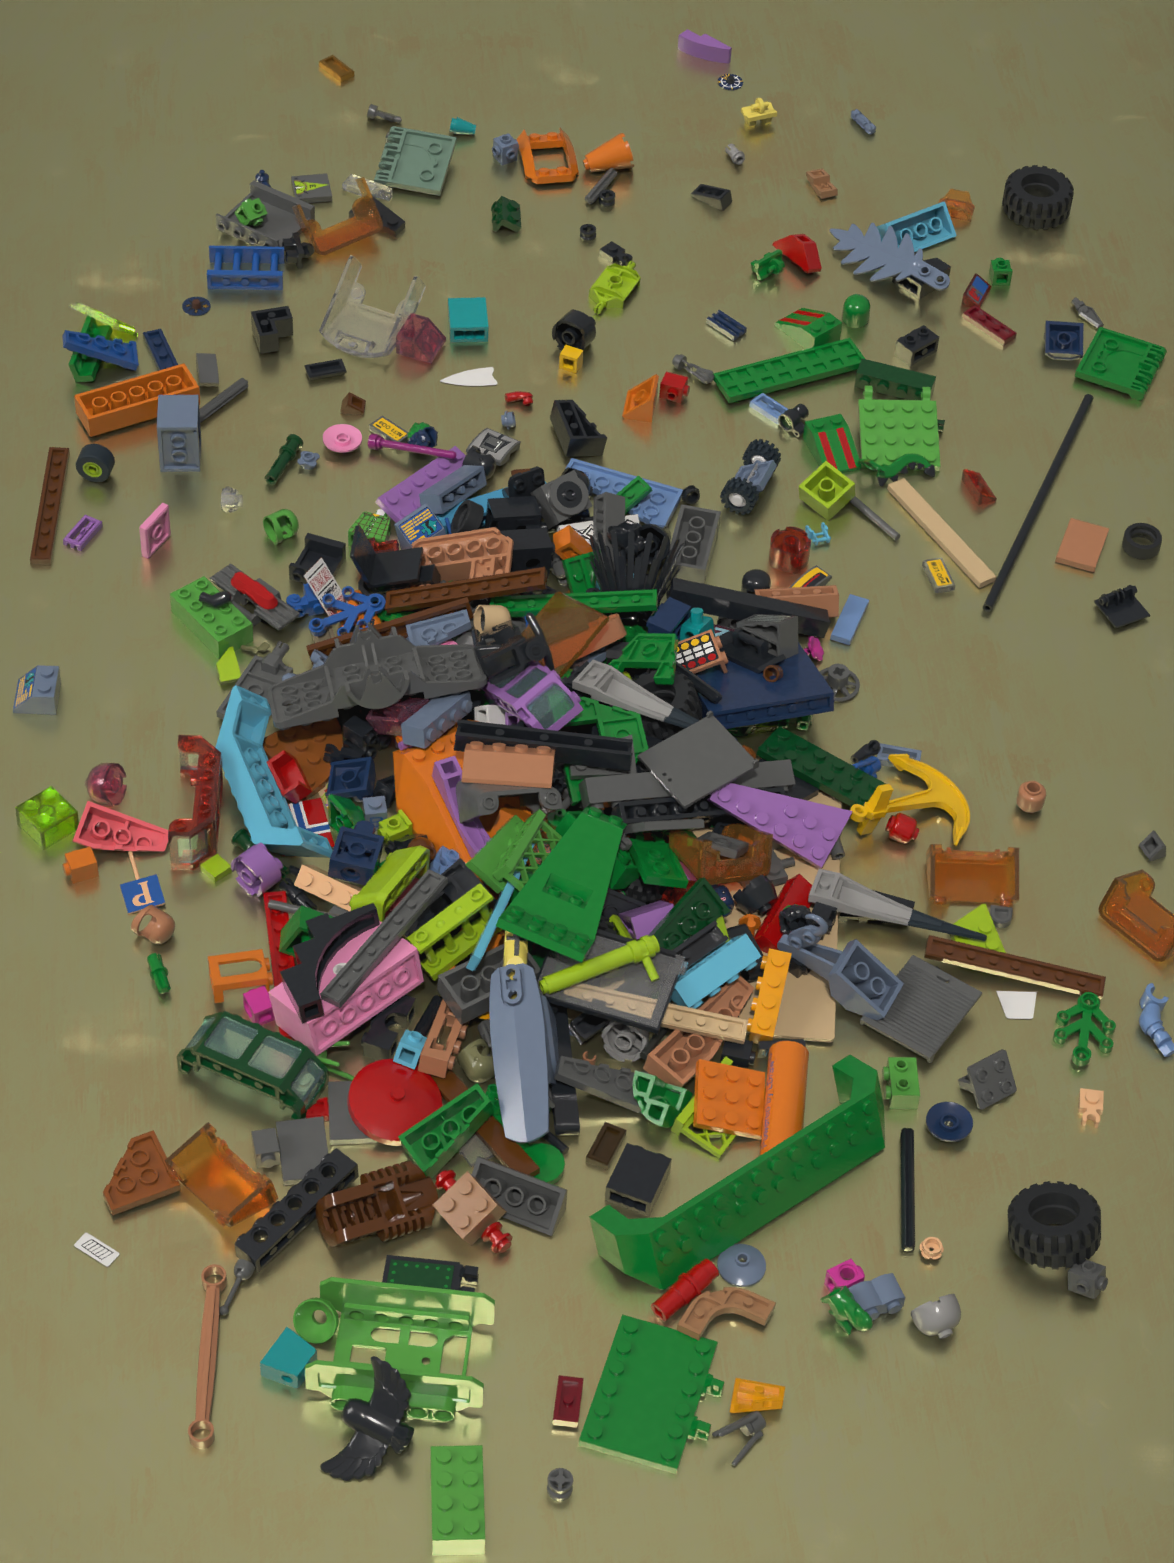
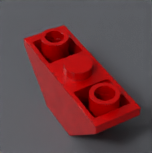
M805 234L789 235L773 242L772 246L782 250V255L787 256L792 263L799 265L804 272L810 274L812 272H821L822 267L816 242Z

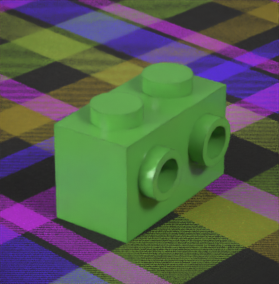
M888 1057L887 1066L882 1069L883 1081H887V1086L884 1087V1098L889 1100V1109H918L920 1088L916 1057Z

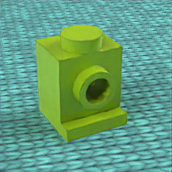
M402 809L398 810V814L378 822L379 829H377V834L384 836L386 844L390 840L400 839L407 834L413 835V824Z

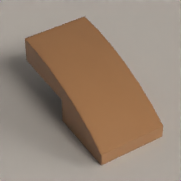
M821 168L806 172L810 185L821 199L838 195V189L830 182V175Z

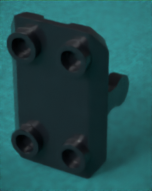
M536 466L529 471L511 476L508 481V487L502 489L504 498L532 496L531 492L545 484L544 470Z

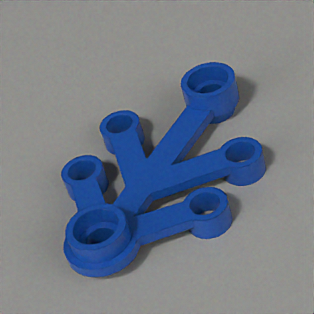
M346 586L342 589L343 598L348 601L355 600L363 603L354 606L336 600L332 594H325L322 598L323 605L326 608H335L342 612L324 619L313 618L309 622L310 633L316 637L322 636L326 632V627L346 620L343 627L337 630V635L340 636L342 632L350 633L359 614L366 612L364 618L360 619L356 624L359 625V630L363 629L360 628L361 625H367L368 622L371 623L374 615L384 610L385 598L377 593L366 596L354 592L351 586ZM346 592H352L350 595H345ZM332 599L331 602H329V603L326 602V600Z

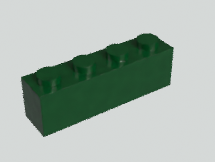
M862 358L856 372L854 387L864 389L865 385L872 386L873 392L905 400H921L922 387H930L931 400L936 376Z

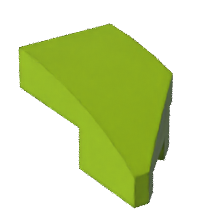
M233 646L229 647L216 663L221 685L237 682L241 676Z

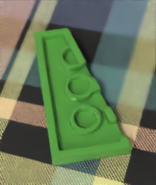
M517 815L511 817L486 842V845L465 864L497 894L503 891L507 880L504 877L498 880L493 876V873L524 824Z

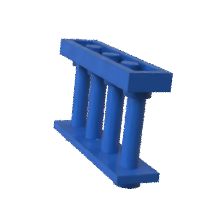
M209 246L210 263H214V270H207L208 289L283 290V271H278V264L285 263L284 247ZM222 263H233V270H221ZM241 263H252V269L240 270ZM259 263L271 264L270 271H259Z

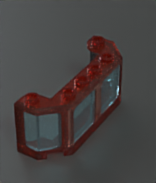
M179 735L180 777L185 778V774L189 775L191 786L196 787L193 818L176 819L169 825L171 870H195L200 866L199 862L208 856L210 858L218 852L223 797L221 752L201 735Z

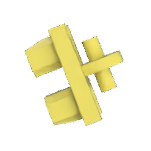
M756 98L755 104L741 108V113L745 117V123L748 127H754L757 120H761L764 124H769L772 121V117H777V111L773 109L772 103L768 101L763 102L762 98Z

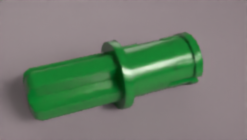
M152 953L147 957V962L151 969L150 977L152 980H155L159 993L164 994L171 989L167 978L168 969L164 967L161 955Z

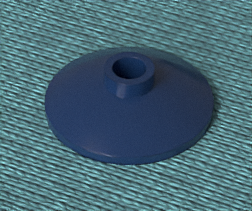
M940 1102L929 1109L926 1116V1125L931 1134L936 1138L947 1142H957L965 1139L971 1133L973 1118L970 1112L958 1103Z

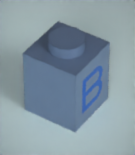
M385 796L363 798L365 821L374 824L375 831L379 829L378 822L387 819Z

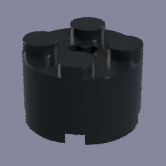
M572 309L553 326L552 338L559 344L557 347L561 351L565 345L584 350L595 339L596 322L594 318L585 313Z

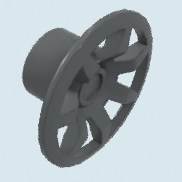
M833 664L820 671L834 692L835 702L847 701L857 695L860 688L859 679L845 665ZM849 676L853 678L855 683L848 681ZM846 687L855 688V690L850 694ZM841 690L845 697L837 698L835 696L837 691Z

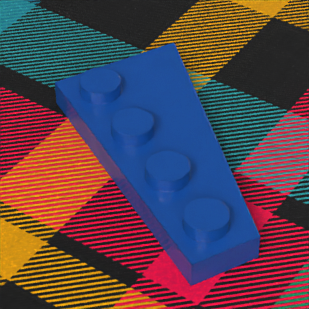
M65 330L62 336L63 348L69 351H75L88 357H94L106 363L116 364L134 371L139 366L136 341L123 343L122 339L114 338L111 341L99 335L92 338L87 333Z

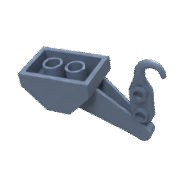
M807 914L805 918L816 921L820 925L819 927L808 925L791 931L789 935H782L777 943V948L780 951L792 953L791 957L828 980L831 996L846 1010L874 1020L885 1017L904 983L857 939L849 941L843 951L816 944L820 941L822 935L828 931V924L823 918L815 914Z

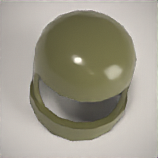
M484 1039L473 1041L462 1049L457 1057L460 1067L469 1080L474 1083H485L495 1076L493 1056H487L490 1048ZM478 1046H484L481 1054L477 1050Z

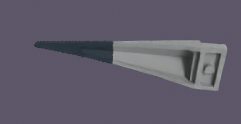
M592 660L572 683L573 689L590 694L591 699L640 713L641 715L682 728H687L699 721L650 693L614 667L596 660Z
M819 869L809 893L808 902H819L836 907L837 912L982 941L987 939L985 934L945 922L891 900L841 873Z

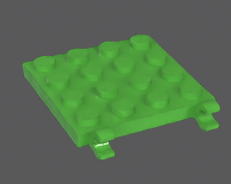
M865 385L863 399L858 401L861 459H870L880 466L882 464L890 465L904 454L913 453L923 456L930 464L934 465L935 471H939L941 466L936 401H930V387H922L921 400L872 399L873 387ZM916 463L913 470H925V468L918 469V464ZM861 464V465H862V468H861V469H869V468H867L866 466H864L863 464Z

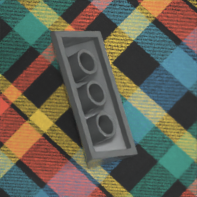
M478 1156L472 1175L481 1182L507 1211L502 1217L552 1236L566 1210L567 1189Z

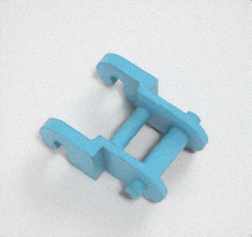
M824 522L821 523L822 532L819 533L811 530L809 525L805 526V532L808 538L812 539V543L815 546L818 545V542L826 541L827 544L830 543L831 537L828 535V527Z

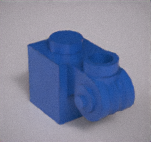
M308 583L303 584V597H300L298 594H291L286 598V603L300 613V616L297 618L303 617L305 614L312 616L326 613Z

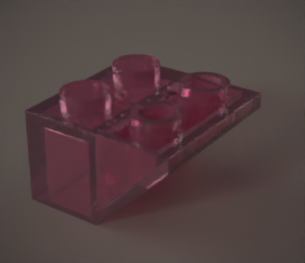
M411 313L396 335V354L432 364L446 342V337L429 318Z
M402 697L391 706L381 709H370L366 720L379 734L402 736L401 724L426 705L429 700Z

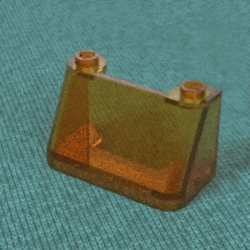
M740 823L727 825L721 835L750 844L748 851L737 859L720 855V851L711 848L712 841L700 840L688 836L682 830H674L669 833V846L697 880L705 878L710 885L753 880L760 875L767 876L770 872L773 834Z
M930 844L926 851L929 900H932L933 904L944 905L947 902L992 903L1013 907V903L1019 901V848L1008 847L1007 851L1000 852V849H995L994 852L951 850V847H947L943 851L942 844Z
M1138 870L1114 878L1099 905L1101 918L1153 960L1162 962L1174 956V914L1151 897L1155 889L1154 879L1144 870Z
M207 1122L165 1160L168 1167L166 1172L173 1181L177 1182L179 1180L215 1214V1220L222 1227L225 1225L232 1227L271 1206L278 1200V1195L272 1181L265 1174L255 1173L228 1148L226 1141L216 1137L215 1133L217 1130Z

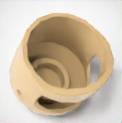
M478 605L473 616L474 629L479 630L480 634L493 632L492 627L511 620L509 610L502 605ZM482 610H484L485 614V626L483 631L481 628Z

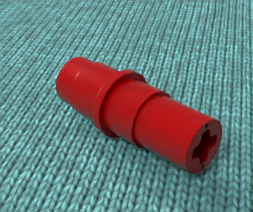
M705 1258L688 1272L680 1274L678 1280L669 1287V1290L651 1304L654 1314L665 1322L678 1310L701 1295V1292L719 1276L716 1266Z

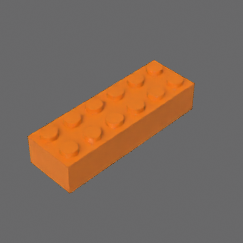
M183 363L74 395L75 409L87 433L92 437L157 418L158 395H199L200 405V390L187 366Z

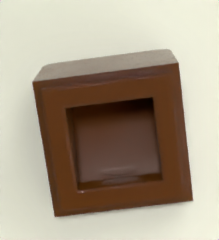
M349 392L342 400L340 413L363 415L366 400Z

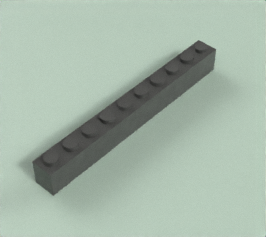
M791 759L759 762L758 768L751 770L730 783L755 789L784 787L785 793H788L789 789L795 785ZM651 772L589 777L579 783L583 810L586 807H596L602 811L604 808H613L619 802L673 797Z

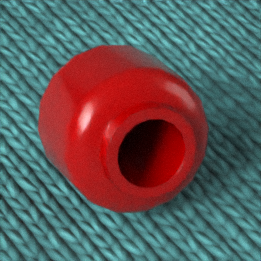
M897 813L895 816L891 815L885 831L888 832V837L901 844H908L911 840L915 841L920 830L917 828L916 819L903 813Z

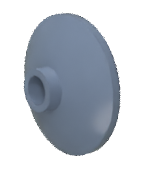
M734 1244L720 1253L717 1268L721 1277L729 1284L738 1287H748L758 1283L763 1278L766 1271V1261L762 1253L753 1246Z

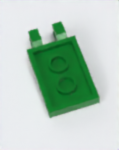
M661 832L651 833L653 841L644 840L642 833L632 834L633 838H629L632 841L629 851L644 884L686 889L689 882L672 845L665 843Z

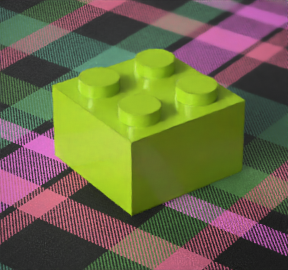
M827 461L820 465L799 485V499L827 521L855 497V483Z

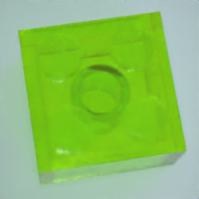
M52 786L15 807L18 826L43 850L75 832L79 825L78 811Z

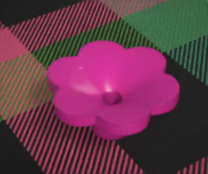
M810 636L808 647L804 648V651L808 656L812 655L814 659L821 661L823 660L822 655L824 651L818 638Z

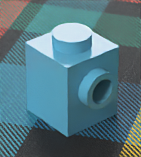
M406 1029L399 1042L393 1061L415 1070L427 1037L422 1036L417 1031Z

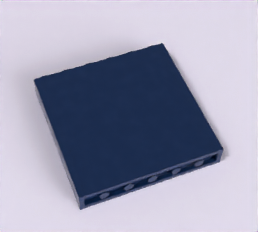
M799 642L798 654L777 664L783 669L784 674L780 680L775 682L766 681L763 672L755 673L729 660V663L725 664L728 673L724 674L720 664L695 673L696 676L722 695V700L718 704H713L697 692L702 704V719L706 717L709 711H712L713 716L726 729L834 711L833 690ZM770 676L769 678L774 680L776 676Z

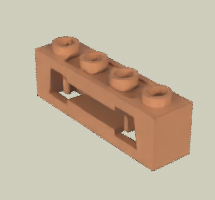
M444 999L441 1002L422 1049L418 1067L420 1072L442 1078L446 1077L448 1069L453 1070L456 1060L454 1054H459L462 1045L460 1039H465L468 1029L466 1024H471L472 1021L470 1020L461 1025ZM447 1020L446 1026L452 1029L444 1051V1045L439 1044L444 1032L445 1021Z

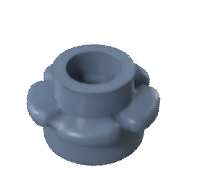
M505 411L504 415H501L502 425L510 430V428L516 427L515 415L513 411Z

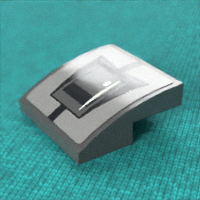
M486 428L472 440L466 452L468 453L469 449L474 445L480 448L481 455L491 454L496 460V465L501 466L509 461L511 453L520 448L521 441Z

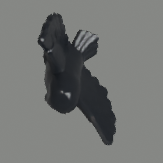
M371 1357L374 1371V1389L369 1402L358 1398H349L341 1413V1420L344 1424L355 1431L353 1437L342 1451L320 1465L321 1470L329 1473L333 1478H341L344 1481H348L352 1478L361 1479L365 1475L368 1477L373 1476L376 1467L382 1464V1457L386 1454L389 1446H392L396 1454H401L412 1439L414 1428L401 1421L404 1411L409 1407L408 1400L411 1397V1392L406 1388V1382L400 1378L399 1371L378 1357Z

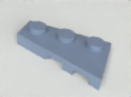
M467 609L405 625L409 641L415 646L439 645L472 628Z

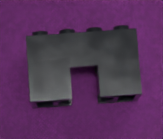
M535 496L488 499L484 529L495 527L500 530L501 534L513 540L511 572L545 567L547 579H549L550 570H553L552 555L555 554L554 542H551L547 529L541 528L542 508L541 504L537 503Z
M461 858L441 874L447 877L448 884L405 932L406 937L410 936L479 883L490 893ZM494 896V899L487 904L488 910L493 909L497 902ZM477 911L469 917V922L472 923L481 916L480 912ZM461 924L450 932L452 937H454L452 934L462 927ZM441 938L432 945L434 951L444 944L443 939Z

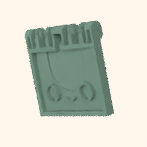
M392 126L387 137L388 143L385 144V149L378 167L380 169L376 172L373 184L380 188L388 186L440 196L457 143V137Z

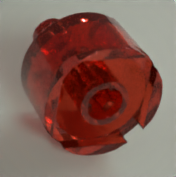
M791 526L786 527L785 530L780 531V529L774 531L771 536L769 549L770 566L794 575L799 574L800 570L804 569L809 562L811 539L807 537V533L800 528Z

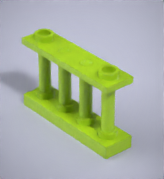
M481 883L407 937V940L418 949L420 954L425 953L426 958L420 961L421 968L433 981L438 979V975L450 970L471 954L477 945L493 910L492 908L488 910L487 904L494 899ZM479 911L481 916L470 924L468 918ZM461 924L463 930L452 937L450 932ZM496 927L493 936L503 929ZM442 938L444 944L434 951L432 945Z

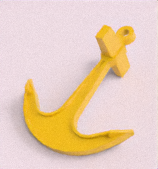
M890 754L888 759L899 771L906 770L920 777L926 782L928 789L890 800L894 790L891 785L878 786L869 801L865 802L863 806L854 804L850 808V811H853L850 818L855 822H859L856 829L860 836L872 833L886 813L936 807L945 810L952 816L954 820L953 843L957 846L970 823L969 806L960 789L943 773L923 762L911 759L908 754Z

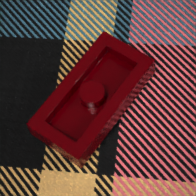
M558 1376L553 1425L578 1428L584 1378Z

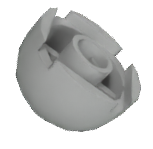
M610 1021L602 1033L605 1043L603 1047L612 1058L621 1062H625V1059L632 1060L633 1062L640 1058L641 1051L649 1041V1032Z
M955 1294L939 1297L940 1300L926 1302L911 1311L910 1314L913 1322L920 1332L930 1337L938 1335L939 1339L953 1334L952 1329L961 1320V1309Z

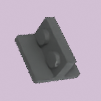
M1003 1049L967 1067L968 1074L958 1079L961 1089L974 1094L977 1108L981 1110L1017 1091L1007 1051Z

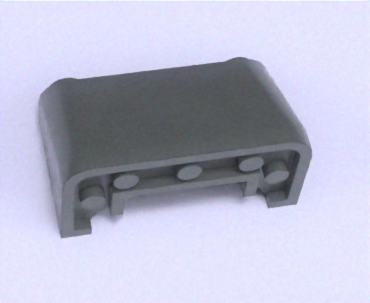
M461 780L456 785L460 823H469L479 816L493 814L499 807L498 798L519 796L520 807H527L532 811V814L540 809L548 815L563 809L561 795L553 786L552 788L466 783L461 782Z

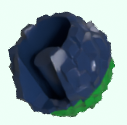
M415 422L410 428L409 433H407L408 444L432 448L437 446L438 432L429 424Z

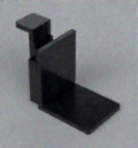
M355 526L350 558L368 588H371L373 593L405 589L413 585L440 583L441 575L435 564L421 565L423 547L376 553L361 526Z

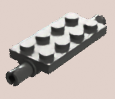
M279 641L274 650L262 658L255 655L235 685L266 698L269 703L268 689L282 681L283 675L293 673V668L286 666L282 662L283 657L290 649L288 644L283 643L281 646L282 642ZM231 691L216 711L218 718L224 719Z

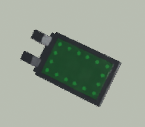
M387 1255L382 1282L475 1292V1288L460 1287V1284L477 1285L479 1274L478 1267L469 1265L463 1267L460 1262Z

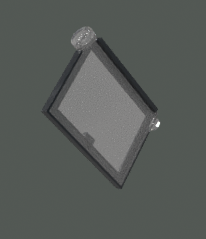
M597 929L592 949L584 961L625 946L626 942L634 939ZM660 947V952L651 958L660 977L655 982H651L643 963L639 962L637 964L630 963L550 995L547 993L543 994L540 987L539 990L549 1003L659 1034L680 974L685 975L688 962L685 961L684 956L677 955L676 951ZM548 949L537 976L538 986L542 977L581 962Z

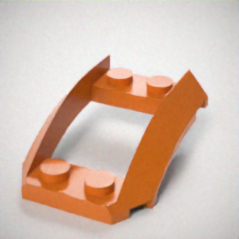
M561 128L560 133L549 132L545 135L533 133L527 136L524 129L516 139L519 144L518 150L523 162L525 179H532V182L535 184L571 182L575 179V175H579L573 145L569 136ZM563 147L569 168L560 166L556 169L540 168L535 170L531 149Z

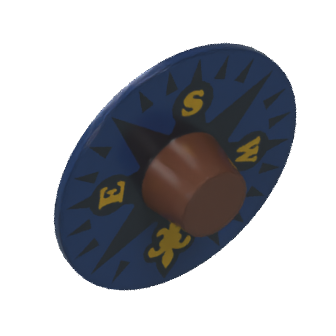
M191 297L182 304L183 311L192 316L204 315L211 308L210 302L203 297Z

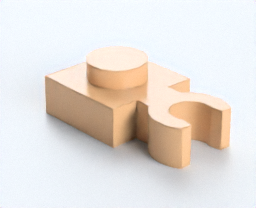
M1080 1088L1078 1112L1084 1113L1081 1120L1082 1126L1085 1127L1087 1120H1092L1095 1123L1094 1128H1098L1100 1122L1099 1115L1103 1113L1104 1091Z

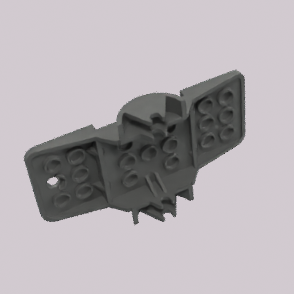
M368 622V629L366 631L359 630V625L355 626L349 644L343 645L338 638L334 639L336 648H333L323 665L272 685L267 692L274 726L280 730H287L293 726H307L317 721H331L339 717L338 709H350L356 705L369 709H381L395 704L405 695L414 696L419 692H423L425 699H437L443 695H457L467 690H481L487 684V677L483 673L473 645L415 646L403 636L397 635L396 627H391L389 636L383 637Z

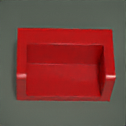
M285 750L266 762L283 797L296 804L313 792L297 758Z

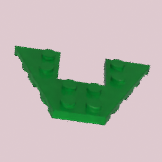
M553 689L546 692L552 723H554L573 706L567 701L562 692ZM579 697L581 699L579 704L584 710L563 727L596 723L599 736L623 738L632 735L635 763H639L638 755L648 750L640 713L625 711L617 706L609 707L599 704L597 700ZM564 763L563 771L571 805L575 806L582 801L579 783L584 779L570 780L569 766Z

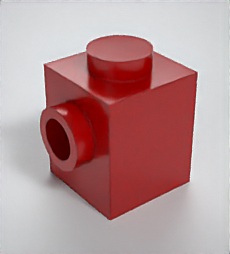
M666 372L660 383L659 398L681 404L684 397H687L690 391L688 377Z

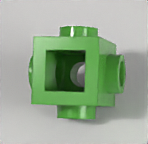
M259 198L245 200L234 212L239 222L248 227L251 225L256 227L262 224L264 217L268 214Z

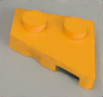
M735 1378L730 1413L782 1409L785 1386Z

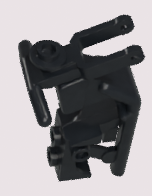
M532 613L526 614V620L535 636L528 639L522 636L519 626L514 627L512 620L492 627L493 632L480 634L479 630L476 629L472 631L475 653L483 673L486 674L487 679H490V684L500 683L523 671L525 664L532 660L539 661L544 658L545 665L551 671L554 670L550 648L539 623ZM494 637L495 640L486 643L485 639Z

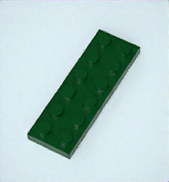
M781 726L758 748L756 754L767 761L791 759L794 776L851 807L854 804L863 806L865 802L869 801L878 786L886 784Z

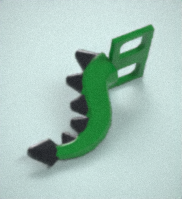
M904 454L892 464H882L881 466L870 459L858 460L859 463L873 472H877L876 477L880 486H884L888 478L893 482L898 481V474H907V465L913 470L916 463L918 464V469L924 467L925 474L935 477L934 465L930 464L919 454Z

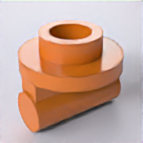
M746 914L739 919L738 925L745 923L754 937L755 930L761 925V920L756 915Z

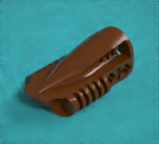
M408 1160L385 1167L384 1169L381 1168L377 1171L361 1174V1185L326 1195L319 1199L316 1204V1219L321 1235L330 1247H335L374 1234H378L380 1240L385 1242L389 1238L394 1239L397 1236L401 1237L413 1231L417 1232L420 1229L430 1228L435 1213V1208L432 1205L438 1200V1193L431 1177L425 1176L424 1172L417 1165Z

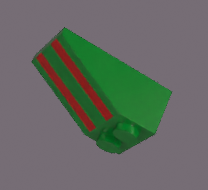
M801 308L774 324V326L804 349L839 341L842 330V322L831 313Z
M842 414L805 421L803 440L819 466L827 461L841 473L862 468L861 463L858 462L859 456L849 426Z

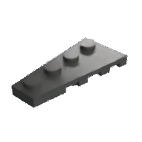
M560 1056L558 1059L554 1079L634 1112L640 1113L641 1111L633 1095L634 1073L631 1072V1069L622 1067L620 1070L609 1068V1065L602 1063L596 1066L591 1065L586 1060Z

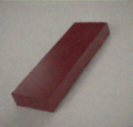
M976 305L962 313L964 320L1003 346L1016 338L1017 333Z

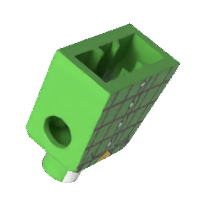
M378 509L375 514L363 512L348 530V546L352 547L355 526L360 525L376 553L386 552L391 534V519L387 517V514L382 509Z

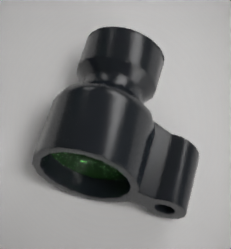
M798 404L793 409H788L778 418V422L782 429L788 432L792 431L795 437H800L804 434L805 426L801 420L808 417L809 411L805 405Z

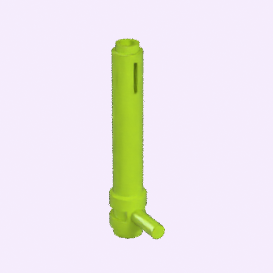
M654 935L642 936L638 941L631 940L626 942L625 946L542 977V980L539 981V987L543 994L547 993L550 995L630 963L637 964L639 962L643 963L651 982H655L660 977L651 958L660 952L659 943Z

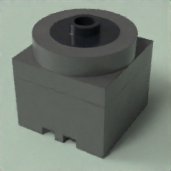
M575 470L531 492V495L536 497L537 503L541 504L542 517L548 529L592 507L588 489L585 483L578 478Z

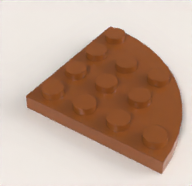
M334 718L331 721L322 720L307 726L298 725L287 730H278L265 737L262 746L268 760L283 750L297 758L313 791L304 798L307 800L322 790L329 780L331 762L323 760L324 753L331 754L324 751L326 744H333L341 751L343 735L338 719Z

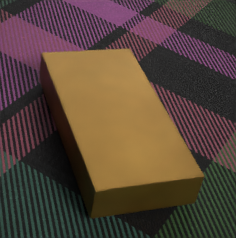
M334 55L319 61V67L340 83L355 76L354 71Z

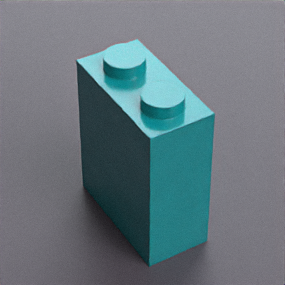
M486 297L448 298L450 343L488 342L489 326Z

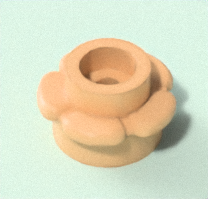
M928 1237L920 1244L921 1255L926 1259L937 1260L944 1251L941 1241L936 1237Z

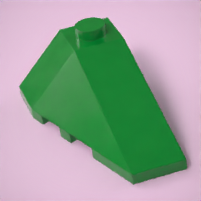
M333 794L328 796L329 826L337 835L341 826L354 829L358 821H365L361 807L356 806L351 799Z

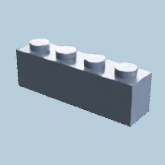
M463 465L420 493L421 506L427 504L434 514L445 513L487 485L484 466Z
M463 691L457 695H443L429 701L401 724L403 744L427 748L454 726L458 719L461 720L472 711L470 691Z

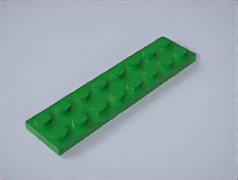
M846 338L713 373L714 382L728 403L758 396L761 393L766 394L856 370L862 358L865 359V357L851 338Z

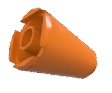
M624 133L618 134L586 154L583 160L585 170L589 169L590 173L608 171L610 168H614V170L633 168L634 164L630 162L634 160L628 141L624 142L622 138L625 137Z

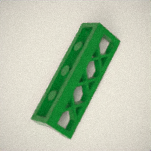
M88 314L81 333H87L92 338L97 337V335L104 336L106 340H109L112 328L110 325L98 326L93 314ZM74 351L68 365L75 382L94 381L102 360Z

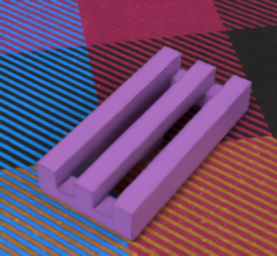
M84 515L65 536L63 545L67 546L70 544L71 548L77 547L78 551H82L103 527L102 521Z

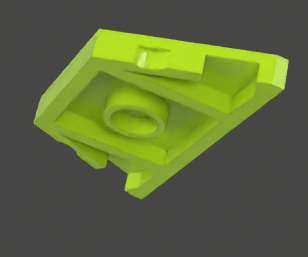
M986 903L981 904L953 923L954 925L985 934L987 939L982 941L950 934L951 940L1006 953Z

